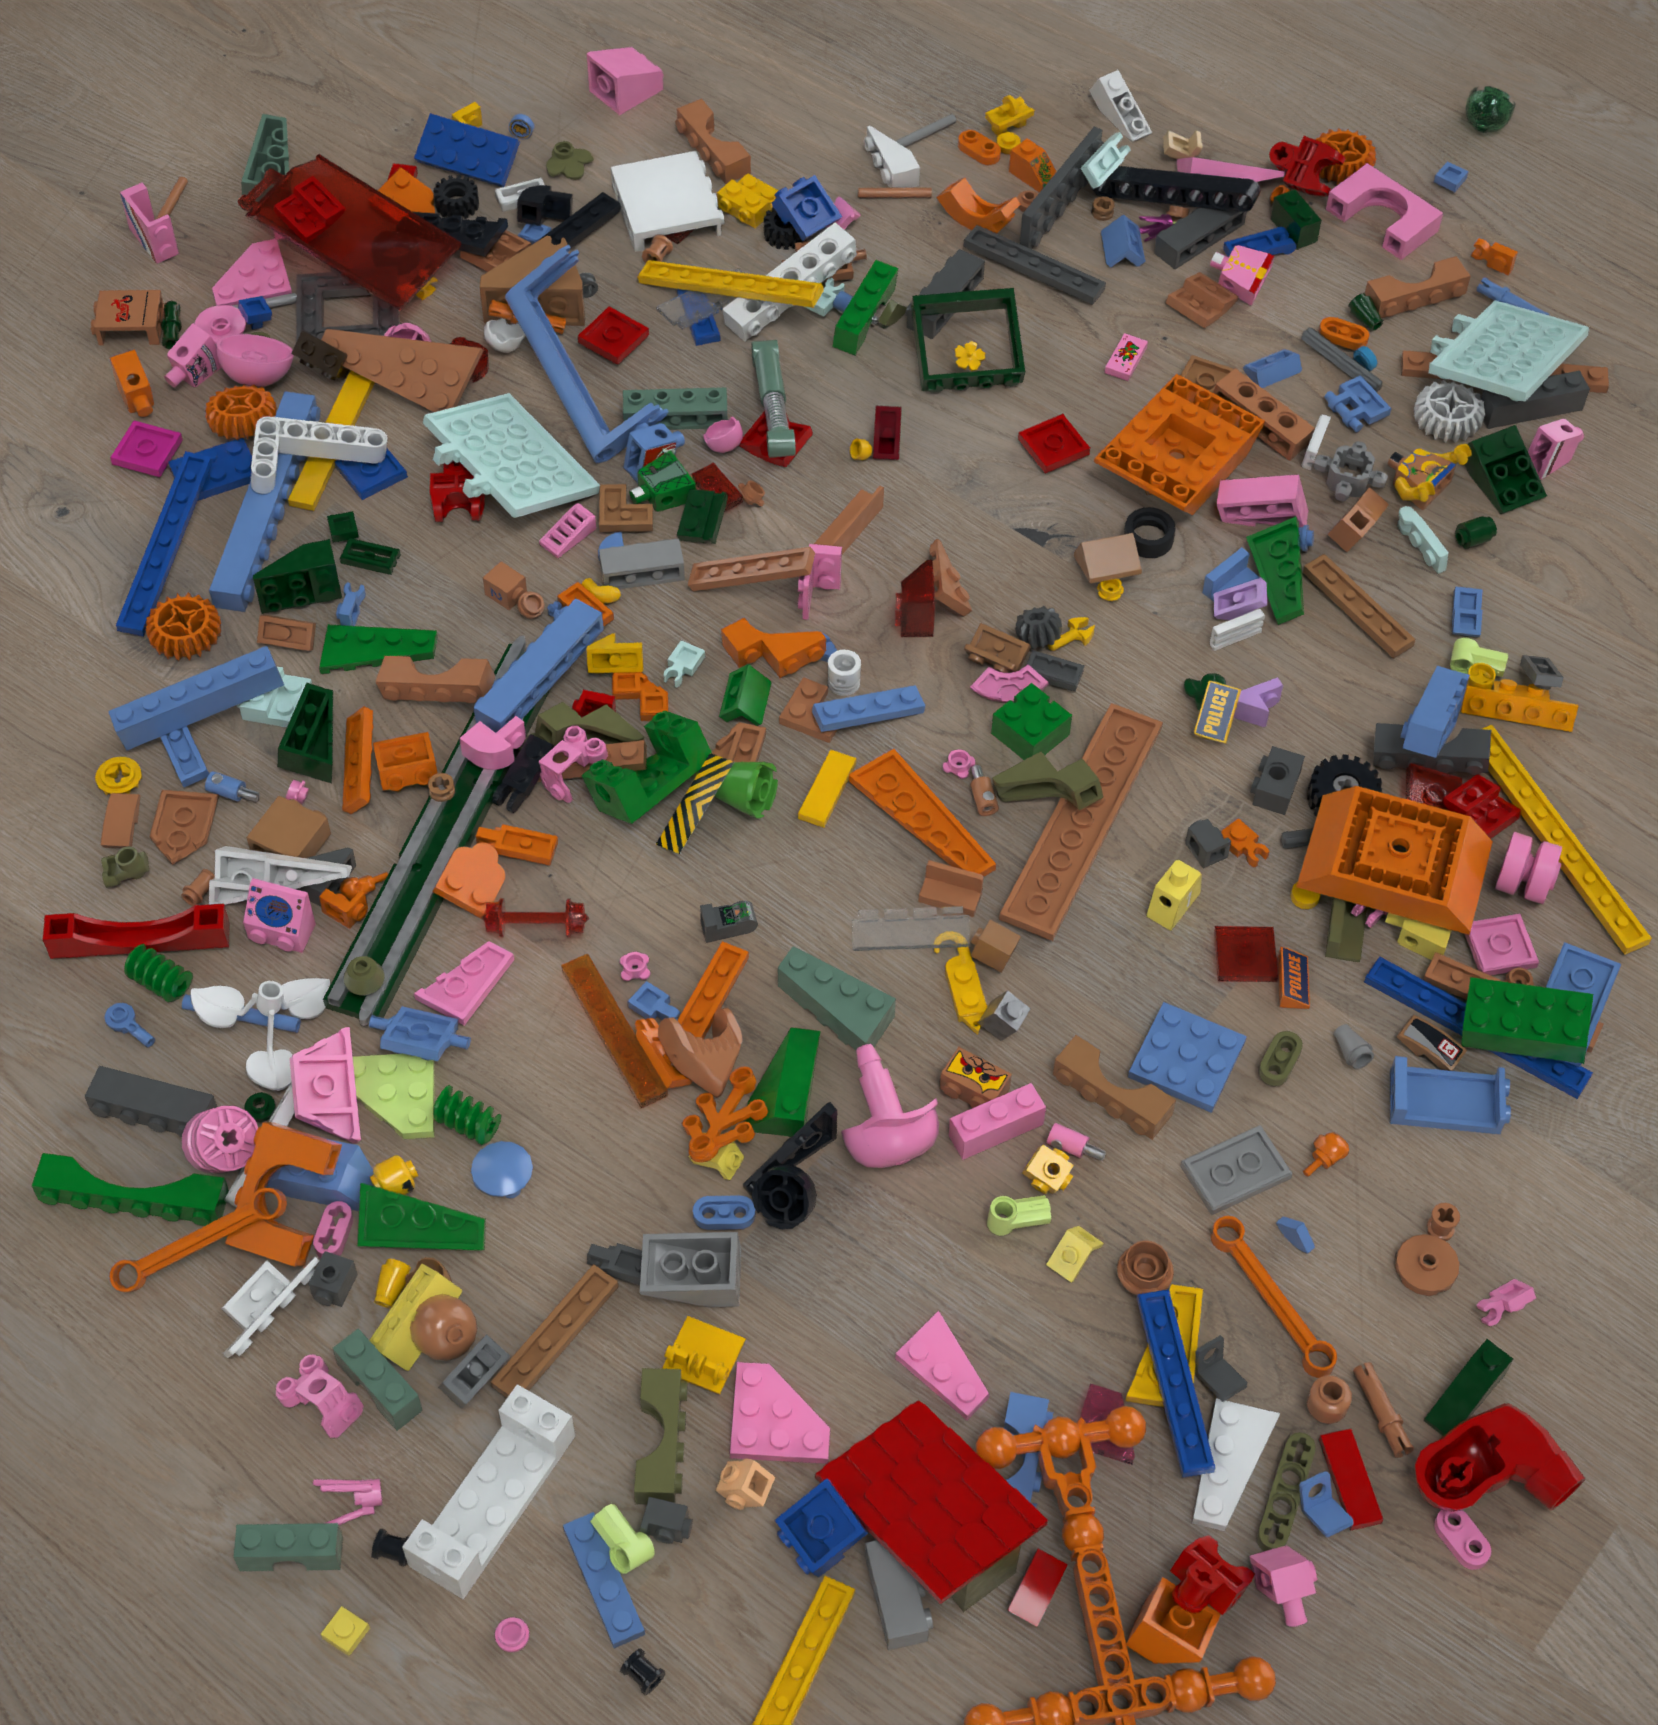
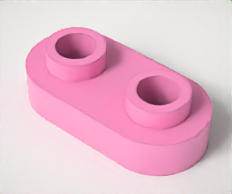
M1440 1510L1434 1522L1435 1531L1451 1553L1465 1568L1477 1570L1484 1567L1491 1556V1546L1488 1540L1464 1510L1454 1512ZM1448 1519H1456L1459 1525H1451ZM1470 1545H1475V1546H1477V1547L1479 1548L1480 1552H1479V1553H1474V1552H1472V1551L1470 1550L1469 1546H1470Z

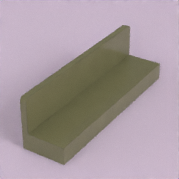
M1333 897L1325 957L1360 962L1367 907L1356 917L1351 913L1356 905L1355 903Z

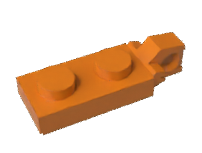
M502 824L501 827H495V830L479 827L476 834V844L488 843L496 849L498 855L550 866L558 845V837Z

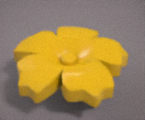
M973 341L965 343L964 347L958 345L954 350L955 357L957 358L955 364L958 368L964 370L969 367L970 371L978 370L981 361L985 360L986 353L982 349L976 350L977 343Z

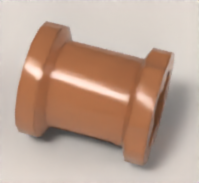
M663 235L654 236L651 246L642 252L643 261L645 263L648 260L662 262L664 256L670 254L673 250L671 241Z
M1439 1203L1436 1205L1427 1223L1428 1235L1437 1236L1444 1241L1450 1240L1455 1233L1454 1228L1460 1221L1458 1209L1450 1203Z

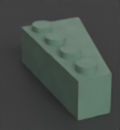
M262 114L241 181L242 203L274 209L275 204L290 196L287 118Z
M794 946L778 966V987L802 1008L811 1011L816 1016V1020L824 1027L827 1025L838 1035V1039L845 1045L849 1044L855 1050L866 1044H872L875 1047L895 1018L896 998Z

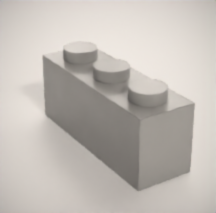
M679 539L599 549L604 586L610 585L618 589L685 580L684 561Z
M877 1540L866 1542L865 1559L888 1650L928 1642L929 1629H933V1621L929 1608L923 1609L921 1597L925 1596L924 1587Z

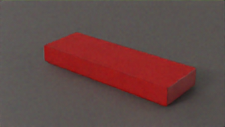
M1352 1429L1320 1435L1319 1442L1341 1506L1353 1519L1354 1524L1349 1527L1350 1531L1382 1524L1384 1519Z

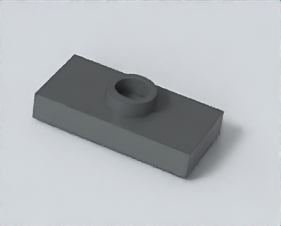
M1032 650L1026 665H1030L1046 679L1049 684L1076 692L1085 666Z

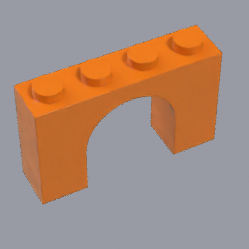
M263 1122L262 1127L260 1126L254 1136V1144L256 1146L253 1155L247 1160L244 1168L246 1178L243 1187L238 1190L235 1197L236 1210L250 1203L253 1194L261 1188H266L271 1176L278 1169L286 1165L297 1166L321 1175H333L342 1144L274 1122ZM264 1194L259 1200V1208L264 1215H271L267 1209ZM259 1219L227 1235L225 1244L296 1267L305 1265L314 1235L285 1226L275 1219Z

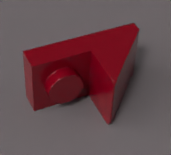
M876 405L873 458L899 460L902 406Z

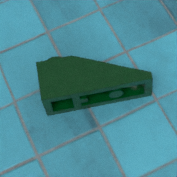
M1486 1339L1424 1418V1422L1444 1436L1457 1424L1470 1418L1506 1375L1514 1358Z

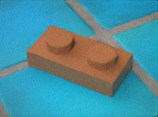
M264 614L260 615L257 643L311 651L314 646L316 623Z

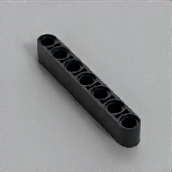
M1118 166L1101 186L1092 188L1093 192L1100 197L1105 196L1115 199L1238 212L1250 211L1261 192L1260 185L1251 179Z

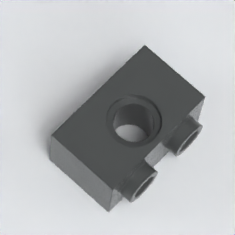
M1272 746L1269 756L1263 755L1258 770L1262 772L1261 777L1255 776L1250 791V793L1255 794L1252 805L1285 815L1298 782L1305 756Z
M486 1334L438 1388L463 1409L510 1355Z

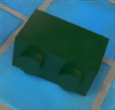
M1294 189L1274 197L1270 219L1277 227H1285L1289 233L1288 238L1293 239L1296 244V250L1318 242L1322 220L1301 195Z

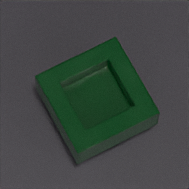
M353 511L327 516L333 543L349 540V538H359Z

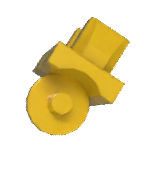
M1007 95L1002 100L1003 105L985 113V118L991 123L992 131L999 136L1007 132V129L1011 126L1015 128L1025 126L1026 120L1034 116L1035 110L1028 107L1022 97L1014 99L1013 96Z

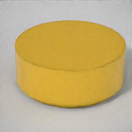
M1296 882L1291 891L1293 904L1301 909H1312L1317 906L1321 894L1296 887L1298 882Z

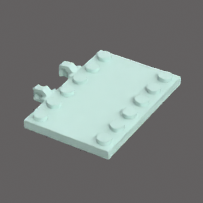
M1495 300L1476 319L1458 314L1454 318L1452 332L1460 333L1455 340L1441 338L1438 335L1432 339L1430 353L1437 355V357L1430 363L1428 373L1437 375L1441 379L1454 380L1507 396L1514 401L1525 402L1588 336L1589 327Z
M510 393L424 415L423 424L442 443L441 446L435 447L433 461L438 466L444 463L449 465L453 460L456 463L460 462L474 476L471 480L465 479L463 492L469 498L479 497L482 493L485 495L491 494L513 518L599 493V483Z

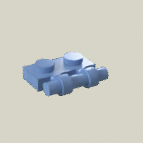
M1361 375L1341 384L1338 391L1339 395L1336 396L1332 391H1329L1324 396V399L1329 403L1328 407L1333 412H1337L1342 417V422L1347 427H1351L1355 432L1363 428V424L1359 421L1363 418L1370 425L1389 416L1391 412V407ZM1350 404L1354 409L1350 411L1345 405Z

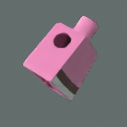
M1560 419L1538 428L1528 453L1540 479L1547 477L1572 459L1579 442L1584 439V433L1580 428L1574 427L1565 419Z

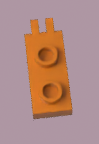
M654 1018L636 1020L637 1040L667 1089L690 1085L693 1081L680 1073L669 1060L658 1038L659 1025Z

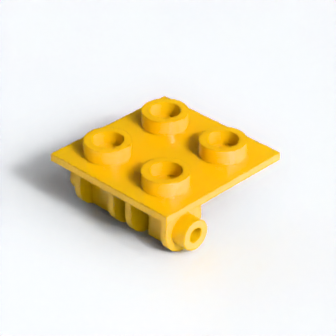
M687 1316L673 1346L669 1345L666 1349L664 1357L667 1359L662 1369H681L682 1380L720 1395L746 1338Z

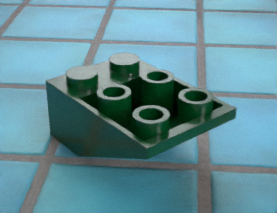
M1516 425L1468 443L1472 455L1467 457L1468 462L1465 464L1468 474L1500 514L1547 497Z
M330 539L302 544L252 575L262 614L342 598Z

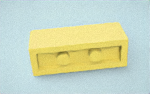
M422 1263L369 1341L382 1355L404 1370L409 1371L421 1354V1351L417 1349L412 1341L410 1331L411 1321L414 1322L415 1316L418 1313L416 1311L417 1308L428 1298L440 1294L459 1298L462 1289Z

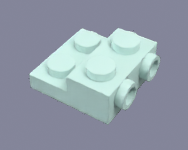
M277 667L284 686L238 704L237 708H240L242 719L287 727L306 682L312 684V680L284 674L283 667Z

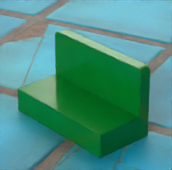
M749 664L731 672L719 717L725 722H729L743 716L754 725H761L771 688V681Z

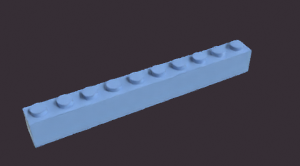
M285 391L275 417L319 422L321 410L320 407H317L315 395ZM278 453L275 487L270 493L260 494L255 492L251 487L250 481L209 589L212 604L215 608L245 612L248 603L253 601L255 585L252 575L262 570L264 560L267 561L269 558L271 540L276 539L278 521L284 517L285 502L292 492L293 481L298 479L300 462L304 461L306 456Z

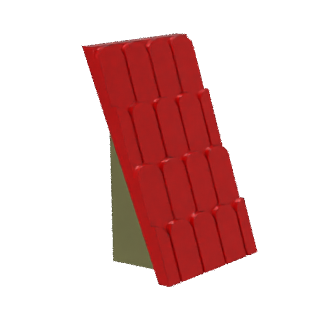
M919 1400L904 1408L900 1414L880 1425L872 1434L862 1441L855 1443L848 1451L828 1462L820 1471L815 1473V1479L819 1483L823 1482L826 1478L832 1482L863 1527L940 1604L952 1597L963 1612L1016 1573L1021 1544L1048 1524V1519L1015 1487L1013 1488L988 1462L984 1461L926 1404Z

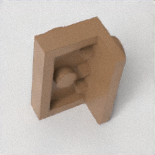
M980 623L970 645L966 644L964 647L969 655L968 659L979 665H983L986 662L993 665L994 670L1003 673L1019 671L1031 648L1030 644L983 623Z

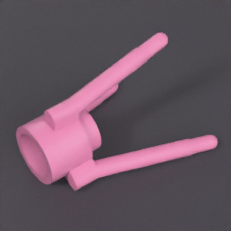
M316 1479L313 1481L314 1486H321L320 1491L354 1492L355 1506L362 1505L361 1509L326 1523H338V1525H341L363 1515L375 1514L374 1506H382L380 1479Z

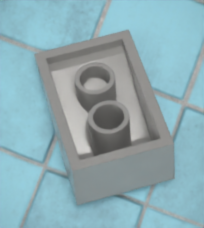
M738 1232L643 1234L640 1294L705 1307L739 1306L742 1249Z

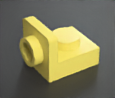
M733 1141L719 1148L718 1153L707 1162H695L692 1159L691 1161L696 1165L717 1169L724 1179L731 1180L736 1170L740 1167L744 1155Z

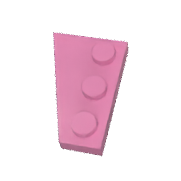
M488 941L460 961L461 964L452 971L439 975L436 978V982L415 992V1000L447 1017L459 1019L458 1023L465 1026L512 964L514 954Z

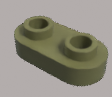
M1282 1031L1274 1036L1259 1068L1260 1078L1266 1084L1280 1086L1288 1080L1303 1047L1302 1040L1297 1034L1290 1031ZM1282 1048H1288L1290 1052H1285ZM1270 1071H1276L1279 1075L1271 1074Z

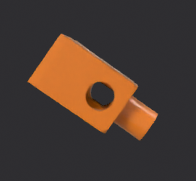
M135 349L110 357L116 386L129 413L137 412L140 417L150 415L153 412L152 406L154 405L152 391ZM130 375H133V376H134V378H131V379H128V380H127L128 376H130Z

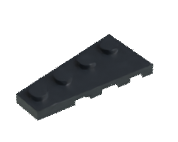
M409 211L397 225V231L408 232L418 240L485 257L508 228V221L506 218H498L497 222L487 221V217L476 216L475 220L463 219L462 215L440 218V214Z

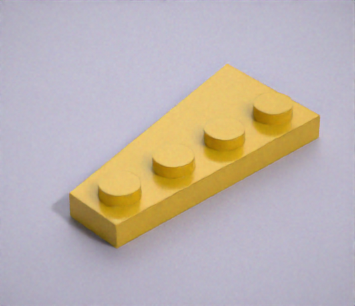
M1171 1284L1169 1292L1194 1384L1203 1289ZM1147 1344L1125 1401L1164 1407L1151 1353Z

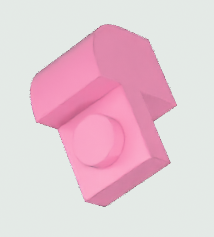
M515 716L496 733L479 721L460 737L462 755L484 769L496 770L511 765L514 762L513 750L519 748L526 739L524 721Z

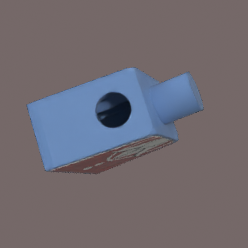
M662 423L630 432L623 468L638 483L637 472L639 469L670 450L675 455L676 448L685 444L683 434L680 431L672 433Z

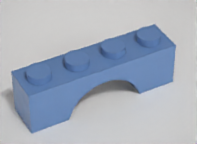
M1010 1392L1004 1429L1012 1433V1435L1033 1432L1035 1424L1043 1428L1053 1418V1412L1047 1411L1049 1399ZM1038 1452L1022 1454L1023 1465L1021 1469L1006 1481L1013 1488L1015 1487L1036 1508L1037 1503H1032L1031 1497L1032 1492L1039 1493L1042 1475L1041 1472H1036L1039 1461Z

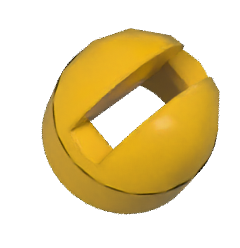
M856 438L850 445V455L856 460L868 459L873 450L869 442L864 439Z

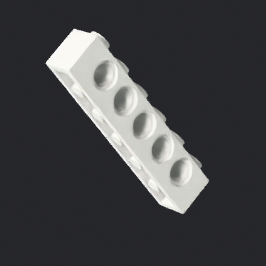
M835 222L766 276L821 283L826 278L832 277L844 264L850 263L857 255L855 239ZM737 297L723 308L724 322L726 326L745 342L750 337L757 335L763 327L775 321L781 313L794 305Z

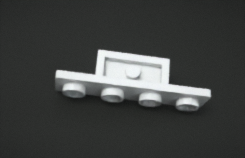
M314 1257L309 1260L291 1281L283 1276L269 1261H265L221 1309L244 1331L223 1353L227 1358L234 1353L240 1356L252 1344L249 1337L256 1329L262 1332L274 1320L271 1313L278 1306L283 1309L296 1296L293 1289L300 1282L306 1285L310 1281L315 1271L314 1267L320 1261L319 1259Z

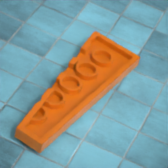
M895 749L888 751L849 774V782L950 866L978 873L984 877L996 870V863Z

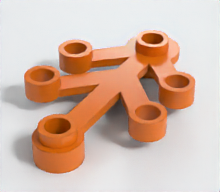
M739 1067L730 1074L729 1079L733 1089L719 1113L716 1110V1101L711 1093H703L697 1097L696 1104L700 1112L705 1114L710 1128L707 1133H703V1124L697 1115H689L683 1120L682 1125L686 1133L692 1137L689 1142L688 1152L693 1161L707 1162L718 1153L719 1148L736 1140L746 1143L754 1138L755 1132L749 1122L741 1121L750 1117L753 1120L765 1118L768 1114L765 1102L757 1099L749 1103L748 1106L734 1112L743 1095L749 1094L755 1089L756 1078L751 1068ZM739 1123L735 1129L720 1135L723 1130Z

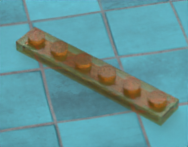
M588 953L562 964V973L640 1108L667 1097V1088L637 1040L635 1033Z

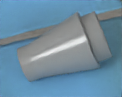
M1348 1024L1341 1025L1335 1030L1334 1036L1348 1065L1360 1069L1372 1061L1374 1057L1372 1046L1354 1032Z

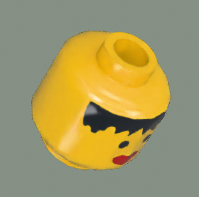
M394 1155L376 1164L373 1167V1175L369 1176L373 1186L406 1195L415 1189L413 1179L418 1177V1174L411 1160L405 1162L399 1155Z

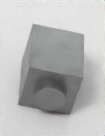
M1007 990L991 1000L978 1023L1002 1041L1018 1031L1031 1008Z

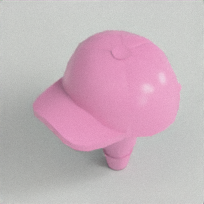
M866 1044L856 1049L858 1068H860L862 1073L859 1081L872 1117L858 1126L842 1130L843 1140L850 1155L860 1164L871 1168L897 1166L923 1155L934 1145L939 1133V1121L935 1109L938 1105L937 1099H933L923 1108L903 1113L889 1070L887 1068L883 1069L881 1058L873 1045Z

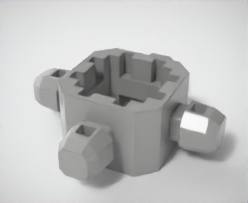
M1357 441L1352 447L1347 445L1338 447L1333 459L1325 455L1316 456L1313 467L1324 473L1325 471L1329 472L1326 484L1330 490L1335 491L1334 496L1336 500L1344 502L1350 496H1362L1368 484L1378 488L1385 487L1388 475L1378 470L1373 471L1375 458L1371 452L1366 451L1365 443ZM1346 465L1349 466L1348 469L1354 471L1360 469L1362 475L1358 474L1357 477H1353L1352 473H1340L1341 469L1339 467L1344 468Z

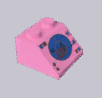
M252 878L243 921L248 939L258 944L267 943L275 945L284 951L293 950L303 953L316 925L308 892Z

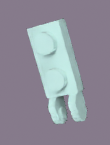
M1121 132L1110 136L1081 167L1092 188L1101 186L1124 161V157L1128 152L1131 151L1128 145L1122 146L1119 149L1116 147L1123 138Z
M1405 506L1400 508V518L1397 527L1402 535L1409 536L1411 544L1415 548H1419L1426 564L1432 566L1437 574L1446 571L1449 552L1412 507Z

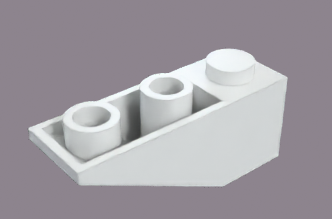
M1119 70L1099 78L1090 88L1089 92L1100 112L1131 142L1152 133Z
M867 126V137L864 138L865 149L872 154L874 166L876 168L879 167L884 184H888L889 188H912L919 186L920 167L912 152L872 126Z

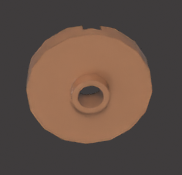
M1423 1234L1413 1236L1403 1242L1396 1255L1395 1269L1402 1279L1401 1282L1408 1289L1417 1294L1433 1296L1452 1287L1459 1274L1460 1263L1455 1250L1448 1242L1437 1236ZM1423 1260H1429L1433 1265H1426Z

